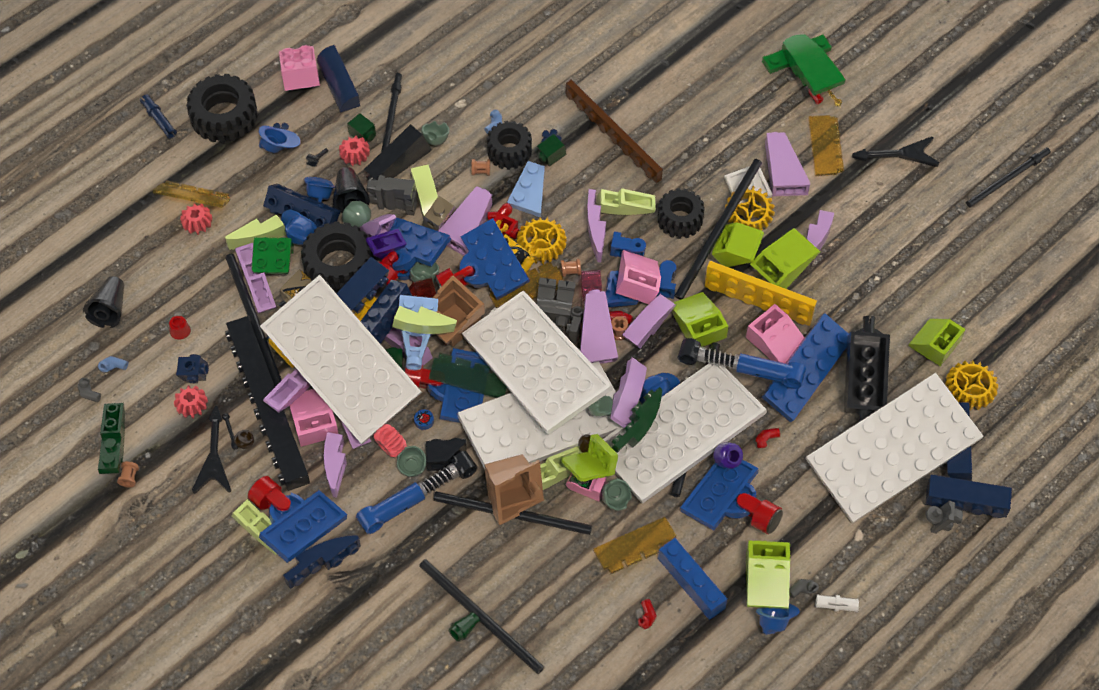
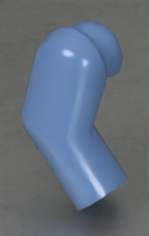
M493 110L490 113L491 123L484 128L487 134L493 126H497V123H502V114L498 110Z
M113 356L105 358L98 364V369L102 372H108L114 368L126 370L128 367V361Z

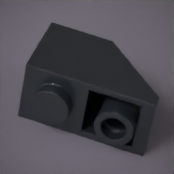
M452 438L451 440L433 439L426 441L427 470L442 471L443 468H447L456 454L467 451L466 439Z

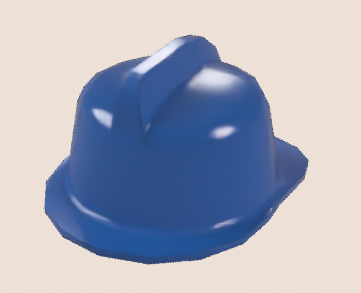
M261 126L258 132L261 136L259 147L271 153H278L284 148H294L300 145L299 136L292 131L271 126Z
M318 177L304 178L309 197L319 202L331 197L333 188H335L331 181Z
M286 210L281 216L287 237L291 238L294 244L302 245L307 240V236L310 233H314V230L317 228L313 221L297 211Z
M660 373L648 377L644 381L639 401L643 404L646 401L643 397L651 389L655 392L659 387L662 389V396H664L680 384L679 379L670 373Z
M789 604V609H756V613L759 614V624L766 635L784 631L789 620L800 612L798 607Z

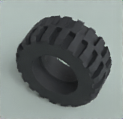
M215 74L214 77L208 76L204 78V81L200 80L196 87L191 89L186 104L191 125L194 127L195 132L204 139L209 138V141L216 142L217 140L220 143H226L225 141L230 140V142L235 141V138H241L245 135V132L248 133L252 126L255 125L256 118L258 117L256 100L251 86L245 80H240V77H231L230 74L222 76ZM220 103L236 105L226 113L215 114L209 112L213 106Z
M334 222V224L330 225L327 223L322 228H316L314 233H310L307 236V240L302 245L301 258L304 273L312 281L320 275L337 294L370 257L374 258V254L366 241L368 235L361 231L358 226L354 225L352 227L350 223L346 222L344 224ZM334 251H347L354 255L351 261L341 266H330L322 262L326 255Z

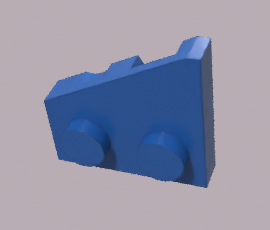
M610 271L605 291L608 307L637 305L638 300L616 294L619 271Z

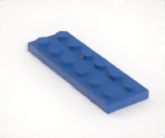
M822 314L786 363L799 362L806 367L801 388L792 389L785 386L782 382L773 380L761 398L789 422L794 421L846 349L849 333L827 314Z

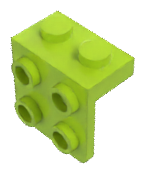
M598 434L590 436L588 452L562 457V463L579 481L583 482L615 475L618 462V454Z

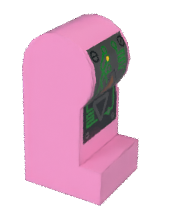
M571 473L566 486L574 492L600 502L606 477L583 482L579 481Z

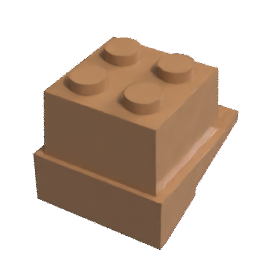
M454 276L433 297L438 299L437 313L457 320L454 332L436 334L446 345L450 344L452 347L463 339L462 332L480 321L481 316L485 314L484 303Z
M521 454L484 464L488 498L492 504L493 515L499 525L512 520L524 510L544 501L539 460L530 464L524 455Z

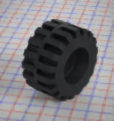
M504 121V123L500 122L497 123V126H493L487 136V154L490 161H493L495 166L499 165V168L503 169L505 167L507 170H511V168L518 169V166H524L525 162H528L532 155V138L526 126L523 127L522 123L516 124V121ZM507 143H512L516 146L505 147L503 145Z
M677 188L676 191L670 190L669 194L665 193L658 205L657 221L660 229H664L663 232L665 234L669 233L670 237L678 236L677 239H681L683 236L689 238L690 234L694 236L696 231L699 232L703 224L704 202L699 195H695L694 191L689 192L685 188L684 190ZM684 211L688 213V215L678 216L673 212Z

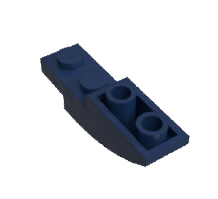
M357 535L338 537L303 551L295 557L297 565L283 575L285 583L291 589L302 584L310 574L317 573L323 565L328 571L331 568L338 567L343 562V559L349 555H354L361 547L359 537Z

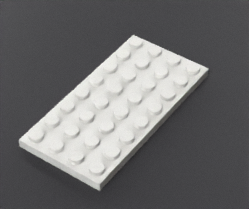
M320 275L260 325L361 444L365 443L380 427L388 423L422 393Z
M524 290L462 332L463 338L548 435L613 390L612 385Z
M599 361L591 363L611 384ZM613 388L612 391L606 394V396L612 398V401L616 393L615 389ZM512 393L458 412L457 416L484 469V464L521 454L524 455L530 464L537 460L542 461L579 446L578 441L585 434H598L602 438L620 427L619 424L610 419L611 415L596 417L586 408L548 435Z
M712 362L708 363L662 396L656 418L646 435L633 448L627 443L617 453L618 462L615 474L621 480L628 483L631 492L643 504L712 454L719 444L728 442L765 415L767 410L723 365L719 366V364L714 365ZM620 426L603 440L612 447L614 444L611 441L619 433L623 436L626 431Z
M934 373L806 456V460L853 524L981 440L984 436L939 376Z

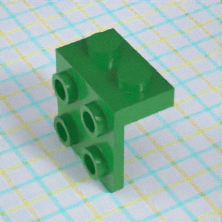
M254 237L252 272L256 274L289 273L291 254H294L292 239L284 237Z

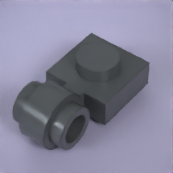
M575 306L571 309L570 320L572 323H568L566 330L569 340L574 344L577 342L580 325L583 321L584 310L580 306Z

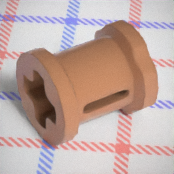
M472 159V175L487 174V176H490V159H487V161H475V159Z
M580 259L570 262L561 260L562 277H566L569 274L581 275Z
M618 316L611 321L614 339L624 340L623 333L628 328V321L626 318Z
M127 461L122 462V472L117 483L123 487H134L136 483L134 480L135 474L139 470L138 464Z

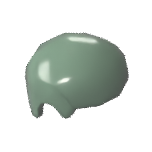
M436 121L422 126L421 134L428 144L439 146L447 140L450 128L446 123L438 125Z
M362 201L350 202L342 213V221L350 223L352 227L356 225L360 228L371 219V209Z
M416 262L410 269V278L418 286L434 284L436 282L435 275L439 274V266L436 262L432 267Z
M604 395L587 409L596 417L610 416L613 405L612 398Z
M407 446L398 454L397 467L401 474L407 477H417L425 470L427 466L426 455L417 446Z
M616 478L609 480L603 486L601 492L602 500L607 507L616 511L627 508L628 502L632 499L630 486L626 481Z

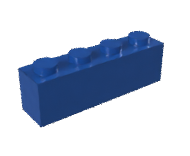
M676 538L659 549L658 560L709 620L726 608L727 598Z

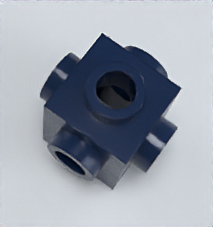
M190 354L189 357H178L176 376L188 383L206 381V374L209 372L207 361L197 354Z

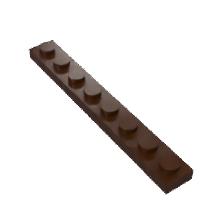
M572 79L566 82L565 94L567 98L573 100L579 110L584 111L588 118L595 122L600 130L606 133L615 145L617 144L623 153L629 156L634 161V164L645 172L649 179H652L655 183L661 181L663 169Z

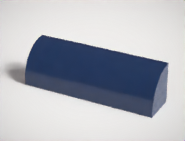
M335 44L325 48L319 53L317 64L340 113L360 107L359 95Z
M969 402L959 403L970 417ZM971 446L947 461L948 476L950 478L972 481Z

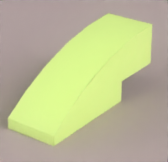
M429 165L411 168L412 180H415L417 197L423 217L438 198Z
M601 189L596 197V205L601 206V213L636 215L654 213L656 211L655 195L626 189H620L619 192Z
M275 215L262 223L255 219L225 236L227 247L235 249L254 243V237L281 238L286 235L283 222Z
M399 306L392 327L413 333L443 334L454 332L457 320L420 306L418 313Z
M579 446L548 457L545 463L540 464L543 490L570 476L571 472L562 463V457L582 453Z
M247 499L233 512L232 517L256 540L277 555L259 538L260 532L272 524L270 519Z

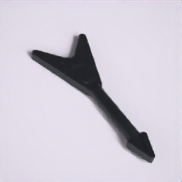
M932 136L902 147L899 150L866 151V149L852 153V158L866 161L867 158L899 157L934 167L939 166L937 160L924 152L934 138Z
M214 406L209 417L210 422H212L210 453L192 488L194 494L210 480H216L228 493L231 492L218 455L219 422H222L218 407Z

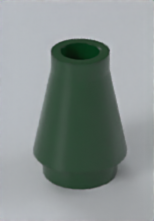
M471 612L469 615L452 623L449 633L458 642L465 640L480 620L475 613Z

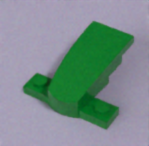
M805 34L791 36L783 42L782 50L762 58V62L770 74L791 67L795 77L799 76L803 85L809 87L813 96L841 86L846 81L842 73L826 54L831 51L832 46L824 34L812 39Z

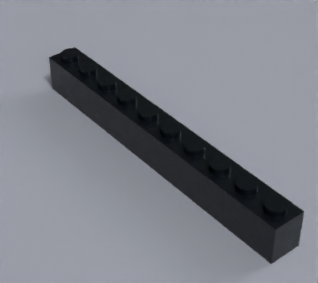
M245 316L227 322L228 330L225 331L228 342L232 341L233 346L230 347L233 356H238L239 361L236 362L238 370L245 375V377H242L245 389L249 388L251 391L248 393L251 404L255 403L256 409H253L256 419H261L262 425H259L262 435H267L269 441H266L269 453H274L275 457L271 459L275 469L279 468L281 474H278L281 486L285 485L287 491H291L310 484L307 470L284 410L278 413L263 401L275 386L249 317Z

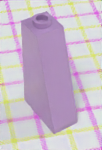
M785 132L767 133L765 148L772 196L808 195L810 181Z
M476 186L438 230L450 235L451 241L447 247L463 256L469 251L460 236L485 223L488 211L492 207V194L489 191Z
M598 289L589 291V294L585 296L579 350L591 363L599 361L600 364L616 362L618 359L605 291L600 292Z

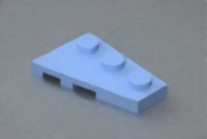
M530 161L527 162L507 201L512 208L541 217L545 166Z

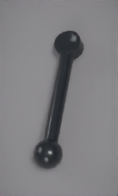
M224 413L222 419L225 420L232 441L231 448L237 450L239 447L234 442V434L229 422L230 415Z

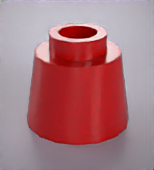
M174 316L169 321V331L172 338L181 340L188 337L191 328L184 317Z

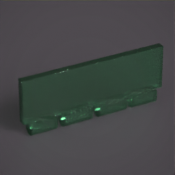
M441 352L438 358L434 357L429 375L430 380L494 398L505 395L507 387L493 371L489 373V366L475 362L474 367L470 368L471 361L456 357L455 363L451 362L452 355Z

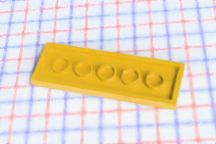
M709 261L704 287L711 291H717L730 298L739 299L746 304L760 307L764 311H767L776 304L792 320L802 325H811L817 300L713 261Z

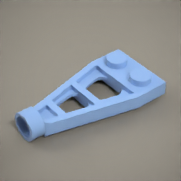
M400 295L399 306L417 313L420 306L436 312L438 311V299ZM401 330L406 354V368L420 370L422 368V358L431 334ZM409 336L422 337L421 346H410Z

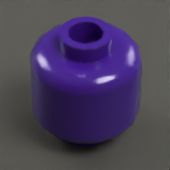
M723 442L715 448L713 457L718 466L733 469L741 464L743 452L739 445Z

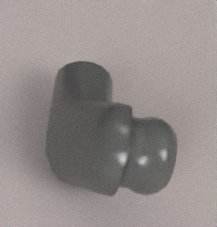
M81 378L78 384L80 396L94 402H99L101 393L92 391L88 378Z
M800 579L789 588V596L794 599L801 592L815 593L819 588L818 583L813 580Z

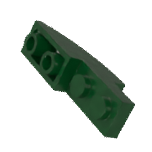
M660 387L655 392L651 389L643 397L646 401L643 404L638 402L631 409L633 414L629 417L631 422L624 428L626 433L623 436L619 433L611 441L614 444L611 448L616 453L627 443L633 448L646 435L660 407L662 389Z
M124 403L104 404L100 430L102 440L98 463L99 474L119 473L124 455Z

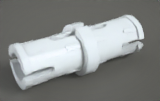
M817 594L815 607L834 609L836 612H839V610L858 612L859 599L840 598V595L831 597Z

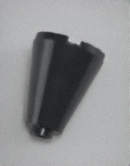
M350 167L341 168L336 178L333 205L341 213L352 201H362L367 205L370 204L366 189L354 169Z
M108 277L85 303L83 312L85 311L86 314L85 318L93 325L104 328L105 325L114 328L119 324L124 295V282L119 277Z

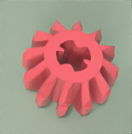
M348 136V140H342V145L339 147L340 158L346 164L351 163L352 166L355 163L361 165V161L366 162L367 157L370 155L369 144L365 142L363 137L358 139L357 136L354 138Z
M194 203L192 207L187 205V210H182L180 221L185 231L188 230L190 234L196 231L199 235L200 231L206 232V228L211 227L212 215L208 207H204L202 203L199 206Z
M189 385L185 390L180 388V393L175 394L174 406L177 412L183 414L185 418L191 415L194 419L195 414L201 415V410H206L207 396H205L204 390H199L196 385L192 389Z
M384 424L374 434L375 442L390 457H397L407 447L403 436L389 424Z

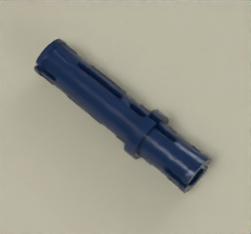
M150 95L142 96L140 103L146 108L147 114L155 120L167 138L175 137L173 133L176 135L177 131L161 112L160 106L154 103Z

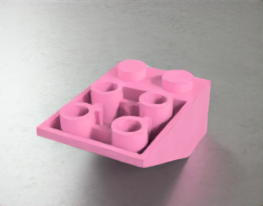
M304 45L297 49L285 48L279 51L285 91L320 86L313 46Z
M623 250L616 294L650 304L657 296L660 288L661 275L658 261Z
M776 304L748 325L746 338L770 360L787 363L804 339V336L791 318Z
M314 389L305 391L297 400L289 405L301 447L326 440L327 432L338 434L332 409Z

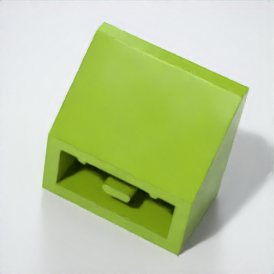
M738 222L727 224L714 246L712 255L721 265L726 267L751 263L755 259L764 232Z
M929 319L908 346L941 367L961 342L966 329L950 319Z

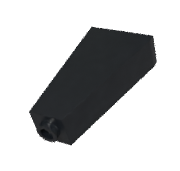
M410 124L364 168L368 174L366 178L368 180H378L379 175L385 176V178H394L427 155L432 149L424 136Z

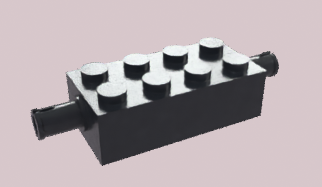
M864 316L863 332L851 331L847 337L844 412L857 413L859 415L858 423L887 405L890 334L874 333L876 320L874 316H871L870 319L869 316Z

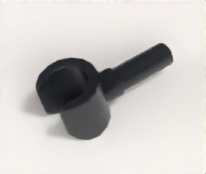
M323 149L315 156L308 154L306 157L308 162L306 164L316 167L319 159L328 152V149Z

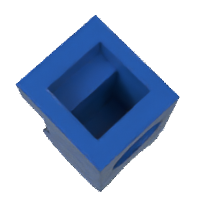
M614 231L610 256L621 257L623 250L644 256L646 243L641 238L630 239L621 237V232Z
M666 260L660 265L661 281L657 296L661 294L666 298L674 299L676 284L672 283L676 276V264L673 261Z

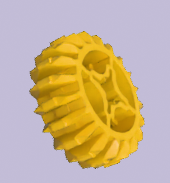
M752 186L751 190H746L741 199H748V201L738 204L728 223L738 222L759 230L767 229L768 223H772V217L775 214L773 211L775 206L770 204L772 198H767V192L762 194L761 188L755 191V187ZM732 192V193H731V197H728V199H727V202H728V203H729L730 199L732 198V196H733V194H734L735 192ZM751 204V208H750V209H751V213H750V216H748V215H749L748 208H749V205ZM737 213H738L739 215H742L745 220L741 219V218L737 215ZM762 216L761 219L751 222L752 218Z
M540 217L537 221L532 218L531 223L526 221L525 226H521L517 234V243L527 251L531 246H536L537 250L534 254L538 250L542 252L540 258L534 259L535 264L538 261L544 264L546 260L551 263L552 258L557 260L566 248L567 237L565 231L561 229L560 224H556L555 219L550 222L548 217L545 220H542ZM529 237H532V241L528 243L527 240L529 239ZM555 238L556 242L552 245V239Z
M965 360L962 364L957 363L946 376L945 386L958 403L969 402L970 411L973 407L977 410L981 409V406L986 408L988 404L993 402L994 397L998 393L997 377L993 376L994 371H988V365L982 367L981 362L974 364L972 360L968 364Z

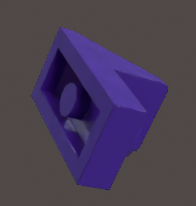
M399 229L366 239L374 256L380 259L386 257L389 252L404 248L407 244Z

